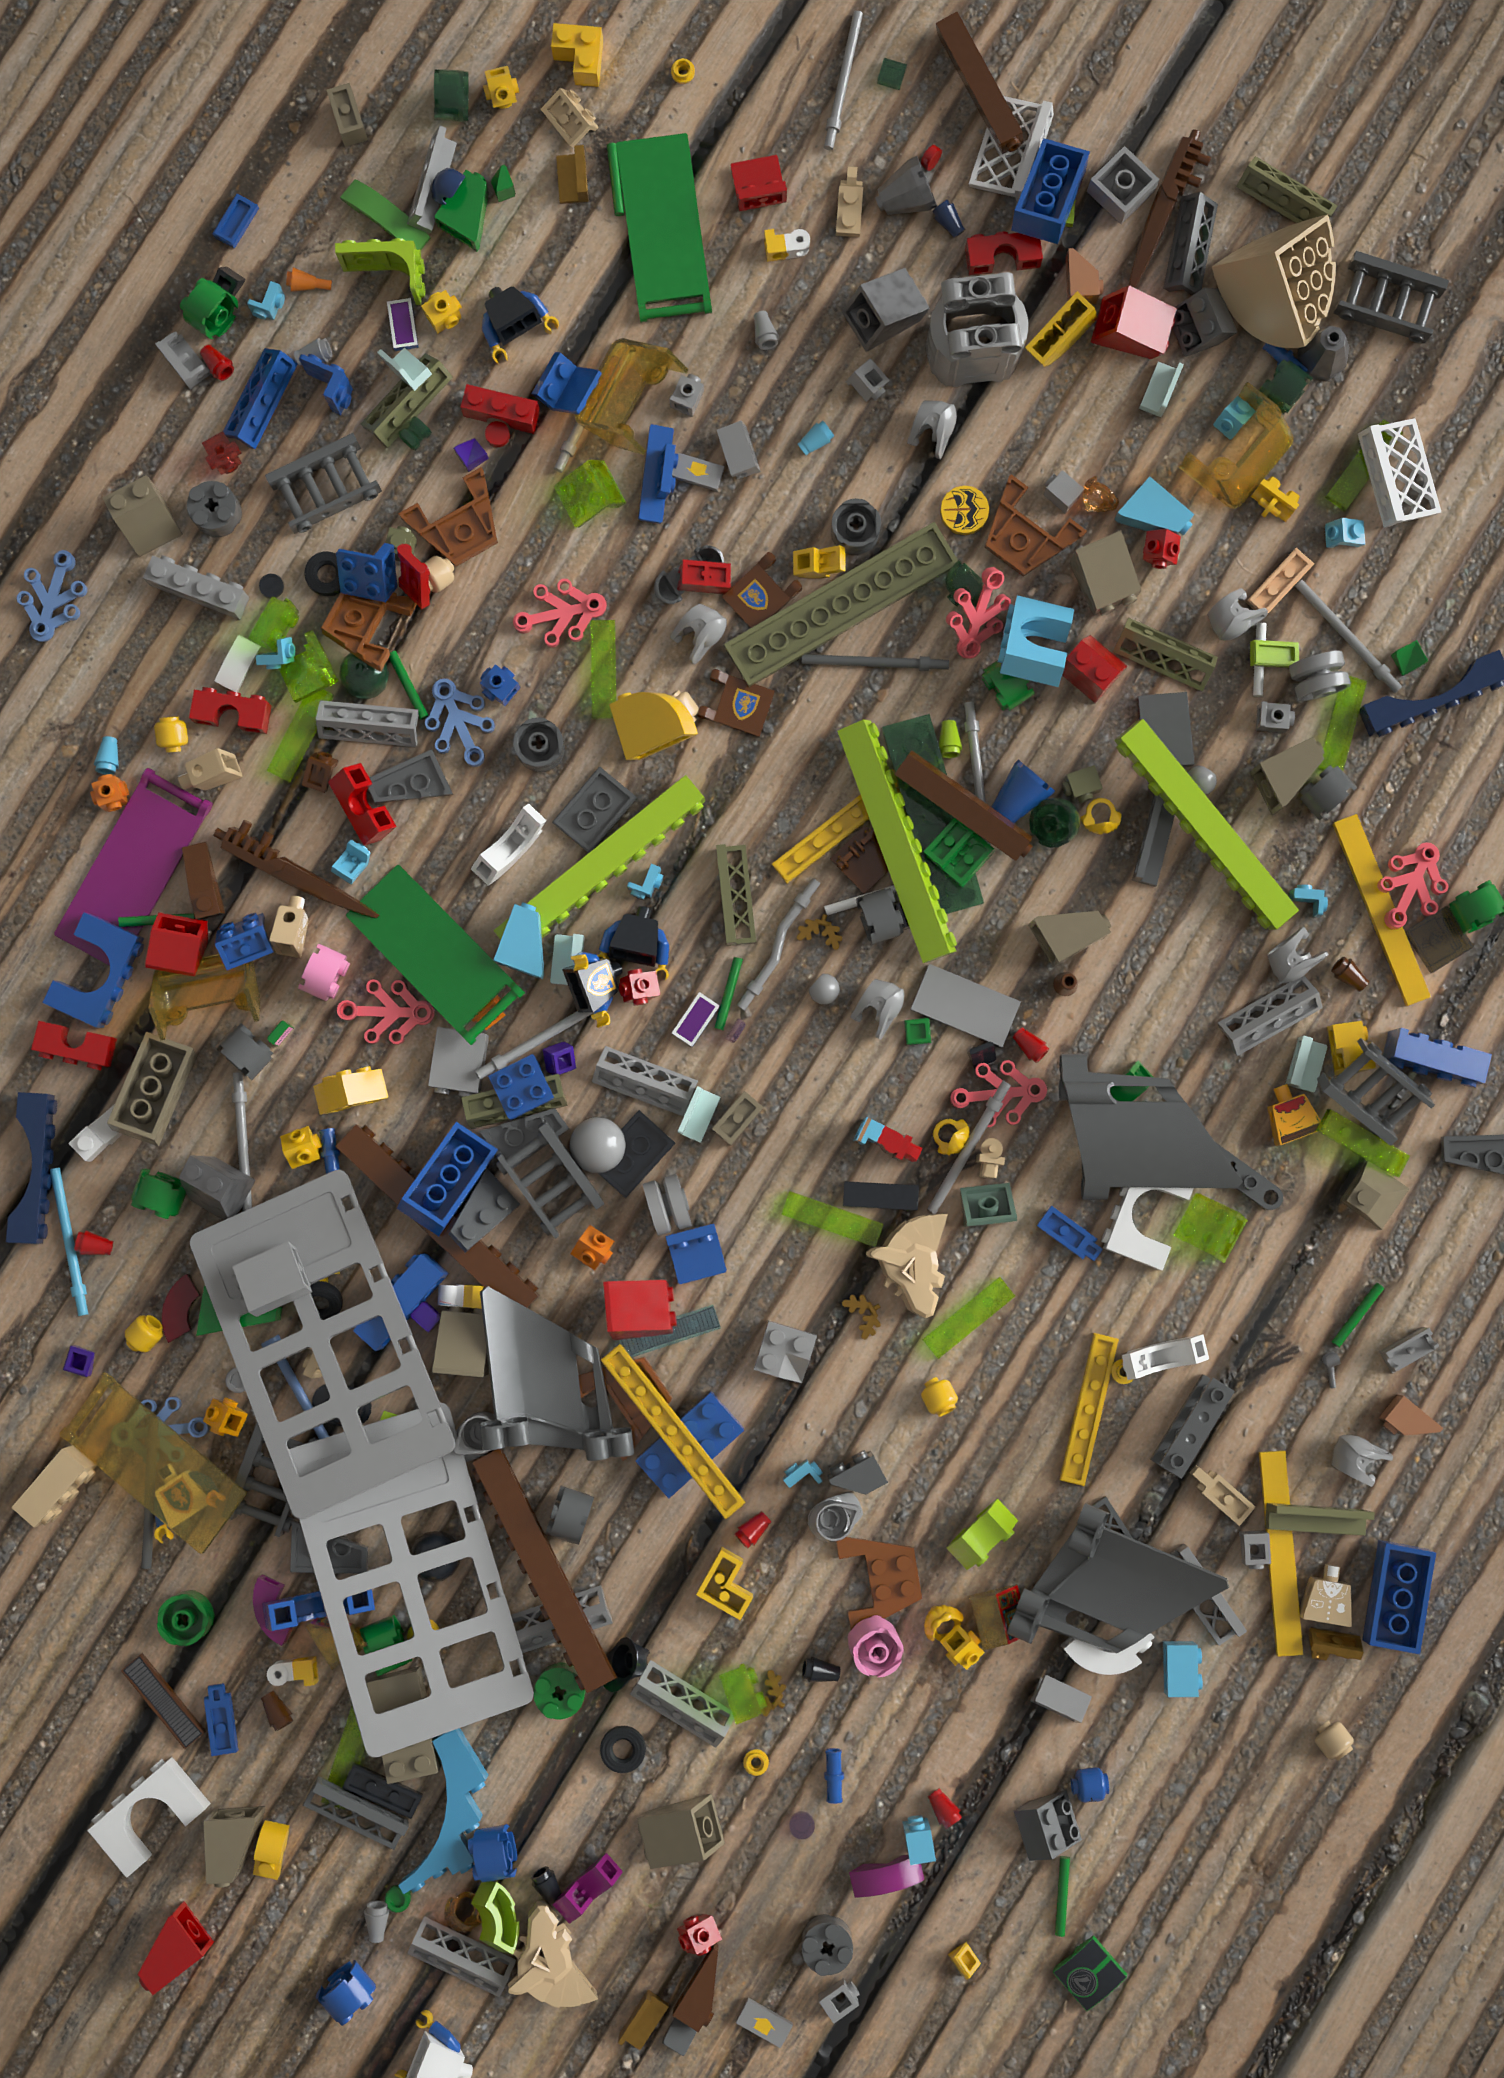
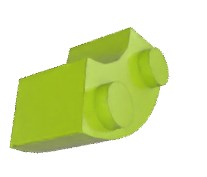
M998 1498L976 1516L977 1520L967 1529L964 1528L947 1546L950 1553L966 1570L974 1565L980 1567L989 1558L987 1553L1001 1540L1003 1542L1007 1541L1014 1534L1013 1527L1018 1520Z
M494 1881L481 1882L471 1903L478 1910L482 1919V1931L479 1940L497 1951L513 1954L519 1936V1921L516 1919L515 1903L507 1890L499 1883Z

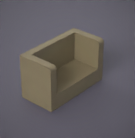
M350 83L327 89L326 91L345 147L367 141L368 138Z
M744 1091L712 1130L732 1146L734 1141L764 1107Z

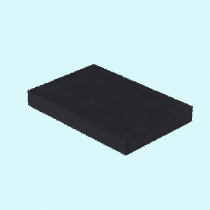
M640 1110L621 1129L626 1143L622 1160L610 1171L598 1173L625 1198L630 1195L676 1144Z

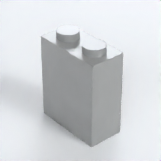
M437 1027L428 1086L434 1088L435 1093L449 1095V1090L459 1091L458 1096L461 1097L481 1093L483 1078L479 1080L475 1071L485 1065L489 1035L480 1033L475 1038L477 1041L471 1046L455 1029Z
M290 1242L283 1243L232 1266L235 1273L232 1275L233 1282L243 1295L240 1298L241 1304L246 1312L256 1317L312 1293L297 1249Z

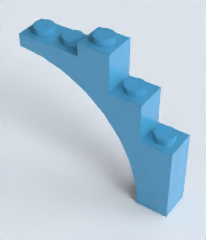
M460 1728L436 1736L432 1741L441 1759L446 1778L447 1804L445 1819L438 1840L431 1852L418 1867L400 1881L398 1886L403 1894L410 1890L412 1893L418 1891L425 1885L424 1881L433 1876L436 1879L447 1871L446 1867L454 1875L459 1871L463 1874L474 1865L473 1854L469 1853L468 1839L464 1831L468 1834L478 1828L483 1814L469 1791L471 1790L472 1793H475L486 1785L484 1781H486L488 1773Z

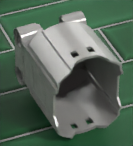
M1004 272L991 275L951 278L941 283L942 297L932 311L926 341V353L932 374L943 385L958 387L966 383L1002 382L1003 380L1010 379L1020 362L1028 334V317L1022 301L1015 294L1013 274ZM977 314L1001 316L1008 323L974 326L967 329L954 330L949 333L946 329L947 320L959 316ZM987 337L991 342L983 344L979 341V338Z

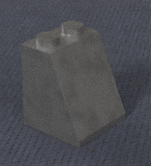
M906 268L861 284L841 312L867 352L920 322L930 308L915 285L913 278L909 275Z
M190 1155L179 1176V1180L190 1201L223 1220L239 1213L256 1181L212 1156Z

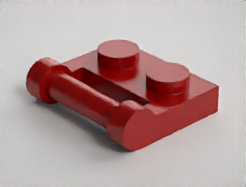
M401 544L397 547L401 576L398 578L399 587L423 609L430 605V571L425 563H421L412 554L410 545Z

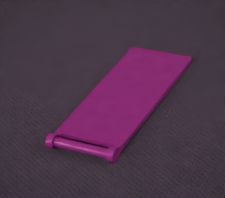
M146 768L138 786L55 930L54 935L110 966L106 953L100 947L73 935L83 912L93 914L119 926V917L150 916L183 857L182 847L190 845L204 818L210 812L213 803L206 799L204 801L156 775L154 770ZM152 783L199 809L197 815L195 816L146 789L147 786ZM143 926L121 928L139 935Z

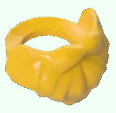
M1096 798L1088 804L1086 814L1081 816L1080 819L1085 829L1094 834L1102 835L1118 828L1122 814L1116 811L1115 806L1110 800ZM1104 803L1110 808L1109 822L1095 824L1091 814L1095 804Z
M945 1119L935 1126L933 1137L939 1145L938 1153L951 1155L961 1152L970 1137V1128L964 1119L958 1121ZM946 1124H951L958 1130L953 1134L949 1143L941 1141L938 1136L940 1128Z
M940 1605L931 1607L924 1623L926 1637L931 1641L935 1639L941 1641L948 1633L940 1634L936 1629L942 1622L951 1619L954 1621V1627L957 1624L961 1626L960 1622L963 1621V1614L951 1606Z

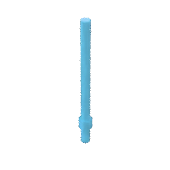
M60 1168L50 1169L73 1286L70 1287L71 1295L75 1297L78 1316L88 1315L85 1299L87 1294L86 1285L82 1283L77 1253L74 1251L75 1243Z

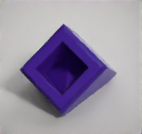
M475 438L453 448L468 472L489 459L487 453Z
M561 1042L543 1049L545 1067L548 1073L561 1075L576 1069L572 1045Z
M426 1301L421 1302L413 1311L411 1318L429 1333L440 1323L441 1314Z
M76 1345L70 1346L63 1370L84 1377H90L93 1370L95 1352Z

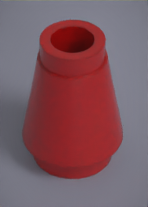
M206 345L201 349L200 355L214 378L223 381L233 374L234 367L229 358L211 345Z
M1023 1027L1012 1037L1029 1061L1033 1060L1035 1063H1038L1050 1050L1046 1046L1047 1043Z
M87 1230L85 1232L79 1231L74 1251L80 1252V1255L110 1256L114 1241Z
M761 1511L738 1526V1530L734 1535L748 1549L751 1545L755 1546L771 1523V1520Z
M940 1788L927 1796L939 1825L942 1824L945 1829L962 1818L959 1813L961 1810Z

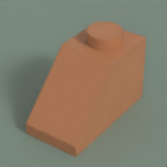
M1068 248L1065 258L1067 301L1078 291L1090 304H1097L1099 296L1103 295V280H1099V271L1074 248Z
M1399 1394L1396 1395L1379 1417L1385 1422L1383 1427L1393 1435H1396V1433L1405 1436L1437 1433L1443 1430V1427L1405 1396Z

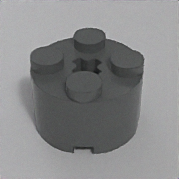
M217 481L203 482L190 490L187 500V511L195 525L211 537H224L231 534L242 518L241 505L233 492L224 483Z
M855 498L843 502L836 509L832 517L831 536L834 544L845 547V553L851 555H859L872 550L877 543L880 533L881 518L879 512L868 501ZM853 524H857L859 530H854Z
M545 718L526 720L516 731L513 738L514 750L520 762L529 770L546 772L558 766L562 761L565 753L564 739L558 727ZM537 741H542L541 749L536 748Z
M1329 765L1319 774L1322 779L1314 785L1310 782L1300 791L1303 795L1300 800L1319 821L1323 818L1320 815L1321 812L1325 811L1328 814L1349 795L1346 791L1350 787L1353 791L1357 788L1338 765L1335 768Z
M884 888L856 898L857 908L863 911L861 912L860 919L867 938L871 941V945L898 937L904 933L902 915L899 910L895 911V898L891 888Z
M240 1023L238 1027L235 1025L215 1048L226 1056V1059L243 1072L245 1076L253 1080L273 1059L271 1057L273 1052L260 1039L256 1043L253 1040L255 1036Z
M560 1486L556 1500L561 1502L554 1504L550 1518L555 1521L549 1520L545 1535L579 1545L594 1497Z
M827 1914L816 1916L806 1924L801 1944L802 1955L808 1967L820 1976L834 1975L844 1970L853 1958V1941L848 1925L842 1919ZM826 1941L828 1944H831V1947L823 1946V1942Z

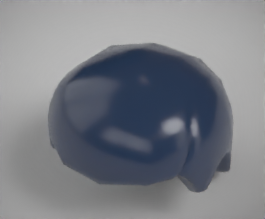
M445 168L438 172L432 182L431 193L434 201L438 204L446 205V198L454 196L466 176L452 168Z

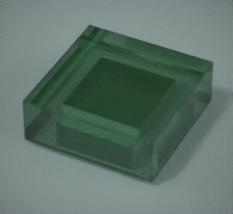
M884 58L877 84L900 90L907 64Z

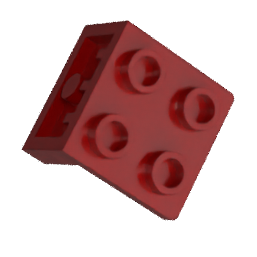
M777 155L731 163L739 211L787 202L786 182L782 179Z

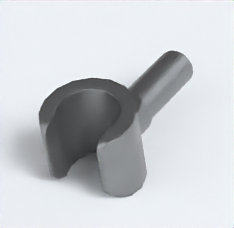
M1332 1351L1322 1357V1361L1327 1368L1330 1388H1336L1333 1367L1341 1364L1338 1354Z

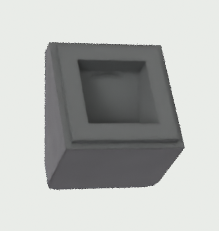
M674 2018L663 2036L662 2043L678 2054L685 2056L697 2031Z

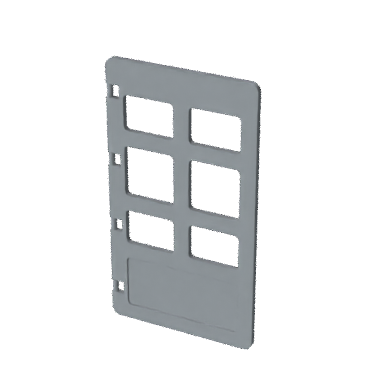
M332 1171L199 1231L191 1237L190 1246L288 1504L296 1518L306 1519L447 1455L454 1450L455 1439L446 1421L363 1211L356 1198L349 1176L344 1171ZM350 1197L354 1208L346 1212L342 1199ZM286 1242H290L296 1247L310 1285L355 1264H361L373 1293L370 1300L326 1320H321L312 1295L309 1293L293 1301L303 1325L301 1331L255 1352L250 1350L240 1323V1317L249 1312H246L241 1304L240 1298L243 1295L233 1282L232 1275L235 1273L232 1266ZM378 1267L382 1279L374 1282L370 1270ZM381 1316L399 1358L400 1368L360 1387L349 1390L330 1344V1339ZM406 1338L411 1351L403 1354L398 1341ZM311 1348L329 1391L330 1399L285 1421L279 1422L260 1376V1371L289 1356ZM405 1386H409L422 1416L421 1423L380 1442L370 1444L359 1418L358 1409ZM436 1411L441 1424L433 1427L428 1414ZM338 1418L349 1442L351 1454L300 1477L287 1446L288 1440Z
M440 1403L456 1442L457 1434L450 1409L446 1404ZM419 1409L365 1425L363 1428L369 1443L375 1444L421 1423L422 1416ZM436 1411L428 1414L433 1427L441 1424ZM345 1432L289 1449L300 1477L351 1454V1448ZM453 1450L447 1455L306 1519H299L363 1745L369 1756L380 1757L526 1705L532 1701L534 1691L502 1589L464 1455H457ZM447 1501H454L464 1530V1538L430 1551L411 1555L401 1525L402 1516ZM471 1506L476 1521L468 1523L463 1508ZM380 1524L386 1537L392 1558L391 1562L342 1580L336 1579L326 1547L327 1541ZM470 1557L473 1561L485 1601L486 1612L471 1619L433 1630L418 1583V1574ZM394 1581L398 1582L413 1630V1637L362 1656L358 1655L343 1606V1600L346 1597ZM494 1582L498 1597L490 1599L486 1585ZM490 1631L493 1632L503 1662V1670L454 1688L449 1687L439 1655L440 1649ZM419 1657L430 1688V1695L409 1704L376 1714L373 1710L365 1676L379 1669ZM517 1659L521 1674L513 1676L509 1662Z

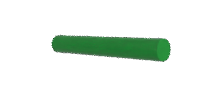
M608 143L607 153L615 216H623L624 208L616 143Z
M390 652L389 660L414 709L418 710L419 719L427 718L429 715L397 652Z
M194 913L171 914L195 919ZM157 915L119 917V927L153 925Z
M733 957L714 1026L715 1029L724 1031L743 961L741 958Z
M1376 1282L1331 1341L1335 1346L1341 1347L1385 1289L1382 1285Z
M1060 1856L1055 1924V1935L1059 1937L1065 1936L1070 1868V1857Z

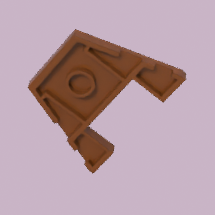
M482 467L462 477L474 500L432 524L428 522L418 503L398 513L406 524L455 567L498 543Z
M1011 474L1003 492L985 548L1024 577L1084 537L1087 530L1069 518L1055 537L1048 534L1014 508L1028 490V486Z
M340 593L321 627L322 634L381 672L390 656V652L387 648L369 643L386 610L411 617L417 604L409 596H397V593H392L386 602Z
M646 1357L634 1359L635 1363L669 1404L673 1398ZM606 1367L602 1368L607 1391L632 1427L633 1447L635 1448L652 1425ZM593 1371L578 1375L581 1398L595 1389ZM628 1456L620 1458L622 1459V1461H624L628 1458Z
M847 1536L836 1541L839 1559L865 1555L872 1594V1607L848 1610L850 1630L864 1619L874 1615L885 1619L922 1599L914 1547Z

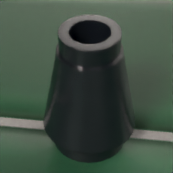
M815 1657L805 1658L802 1666V1679H807L808 1682H838L841 1669L840 1666Z
M545 1866L532 1874V1886L553 1908L552 1904L562 1893L554 1871Z

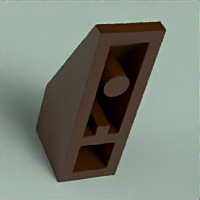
M207 842L182 847L188 890L195 918L205 919L225 914Z
M717 1943L711 1946V1951L705 1955L673 2007L672 2016L697 2032L700 2031L702 2026L707 2027L714 2015L711 2011L718 1957Z

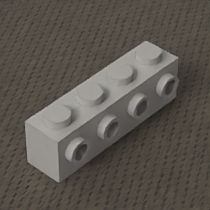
M152 555L143 577L150 586L241 620L249 600V596L243 590V586L229 581V584L221 582L220 577L211 573H206V576L197 573L198 569L187 564L181 567L176 565L175 561L167 556L161 555V558Z

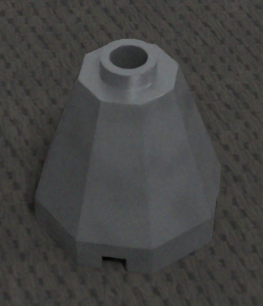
M917 156L906 161L877 189L879 196L875 197L880 211L885 210L888 215L929 211L937 207L933 192H931L929 182Z
M1320 327L1319 332L1316 333L1311 342L1305 347L1298 348L1297 360L1309 369L1306 372L1308 378L1329 381L1346 368L1350 348L1346 335L1338 327Z

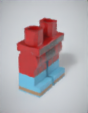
M868 1117L863 1119L853 1139L854 1142L860 1145H864L868 1140L880 1146L883 1152L893 1154L892 1158L897 1161L905 1158L911 1162H916L923 1149L911 1143L913 1137L907 1134L901 1135L899 1132Z

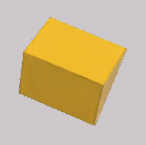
M967 1942L948 1954L951 1961L966 1980L970 1979L981 1964Z

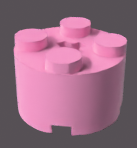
M318 944L316 948L320 951L318 954L313 952L302 975V979H305V984H299L298 989L327 1001L329 998H335L340 987L336 984L340 975L345 976L350 963L346 961V955Z
M874 1615L860 1621L849 1632V1650L856 1667L861 1673L867 1676L885 1677L898 1669L901 1664L903 1644L896 1629L889 1621Z

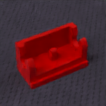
M682 560L678 570L680 580L677 584V590L725 594L730 589V563Z

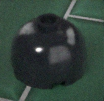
M426 1532L416 1539L411 1547L410 1554L417 1555L456 1541L446 1532ZM460 1560L418 1574V1577L433 1583L444 1581L454 1574Z

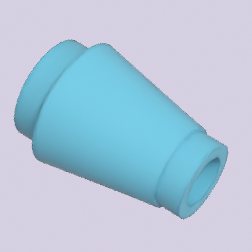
M821 421L819 424L816 422L801 439L798 446L805 455H808L831 443L830 440L834 437V434L824 421Z
M109 736L102 738L94 761L96 772L113 775L116 773V769L119 768L116 738Z

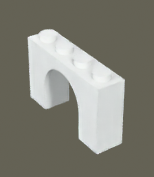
M1121 1187L1119 1195L1122 1196L1119 1206L1115 1205L1110 1216V1219H1113L1111 1228H1106L1102 1236L1103 1249L1163 1271L1171 1247L1145 1237L1136 1229L1132 1220L1133 1205L1141 1194L1149 1190H1159L1182 1200H1189L1194 1188Z
M173 1757L167 1762L161 1759L150 1769L153 1773L147 1779L143 1776L130 1786L133 1791L127 1796L122 1793L111 1803L114 1808L108 1813L102 1810L91 1820L94 1825L87 1830L126 1878L152 1855L131 1826V1811L137 1801L144 1798H156L165 1802L185 1826L211 1804Z

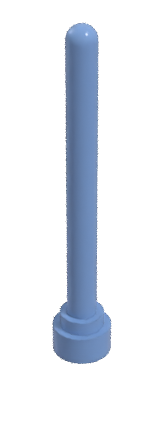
M279 1334L262 1343V1348L281 1340ZM287 1359L278 1361L277 1364L303 1411L313 1408ZM323 1424L313 1428L319 1440L329 1437Z

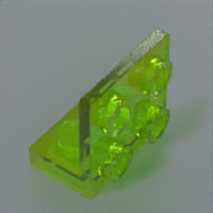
M587 460L554 486L576 528L584 525L605 508H620L626 503L604 460Z
M272 596L248 639L270 652H277V639L287 637L289 629L294 628L299 620L298 609L288 598H285L283 602Z
M313 630L304 634L308 643L304 645L306 651L294 656V662L281 664V668H279L295 703L339 682L327 654Z
M1195 1193L1174 1236L1210 1254L1213 1258L1225 1264L1247 1219L1238 1211L1200 1193Z
M743 1663L739 1668L719 1675L736 1725L765 1714L764 1708L768 1706L763 1692H758L755 1684L759 1681L754 1668Z

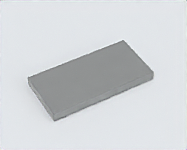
M929 964L910 1010L986 1042L991 1041L994 1045L1002 1048L1021 1001Z

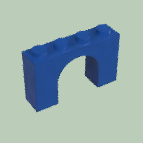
M83 912L73 935L97 945L106 953L110 963L108 979L99 989L88 993L61 981L53 980L43 1003L96 1028H104L113 1017L112 1009L115 1002H119L123 995L122 986L125 980H128L133 973L134 967L132 964L135 958H138L143 951L144 944L142 942L144 938L93 914Z
M372 1589L346 1597L343 1600L346 1614L352 1615L375 1610ZM320 1591L262 1602L266 1629L271 1631L298 1626L299 1622L326 1617Z

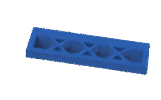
M264 348L222 434L227 438L238 439L249 448L256 449L298 365L297 362L281 350Z

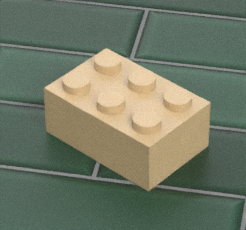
M76 1444L62 1448L11 1508L34 1528L42 1524L45 1526L50 1521L53 1523L63 1512L60 1508L66 1502L70 1503L78 1495L79 1491L77 1488L83 1482L85 1484L89 1482L95 1475L94 1468L98 1463Z

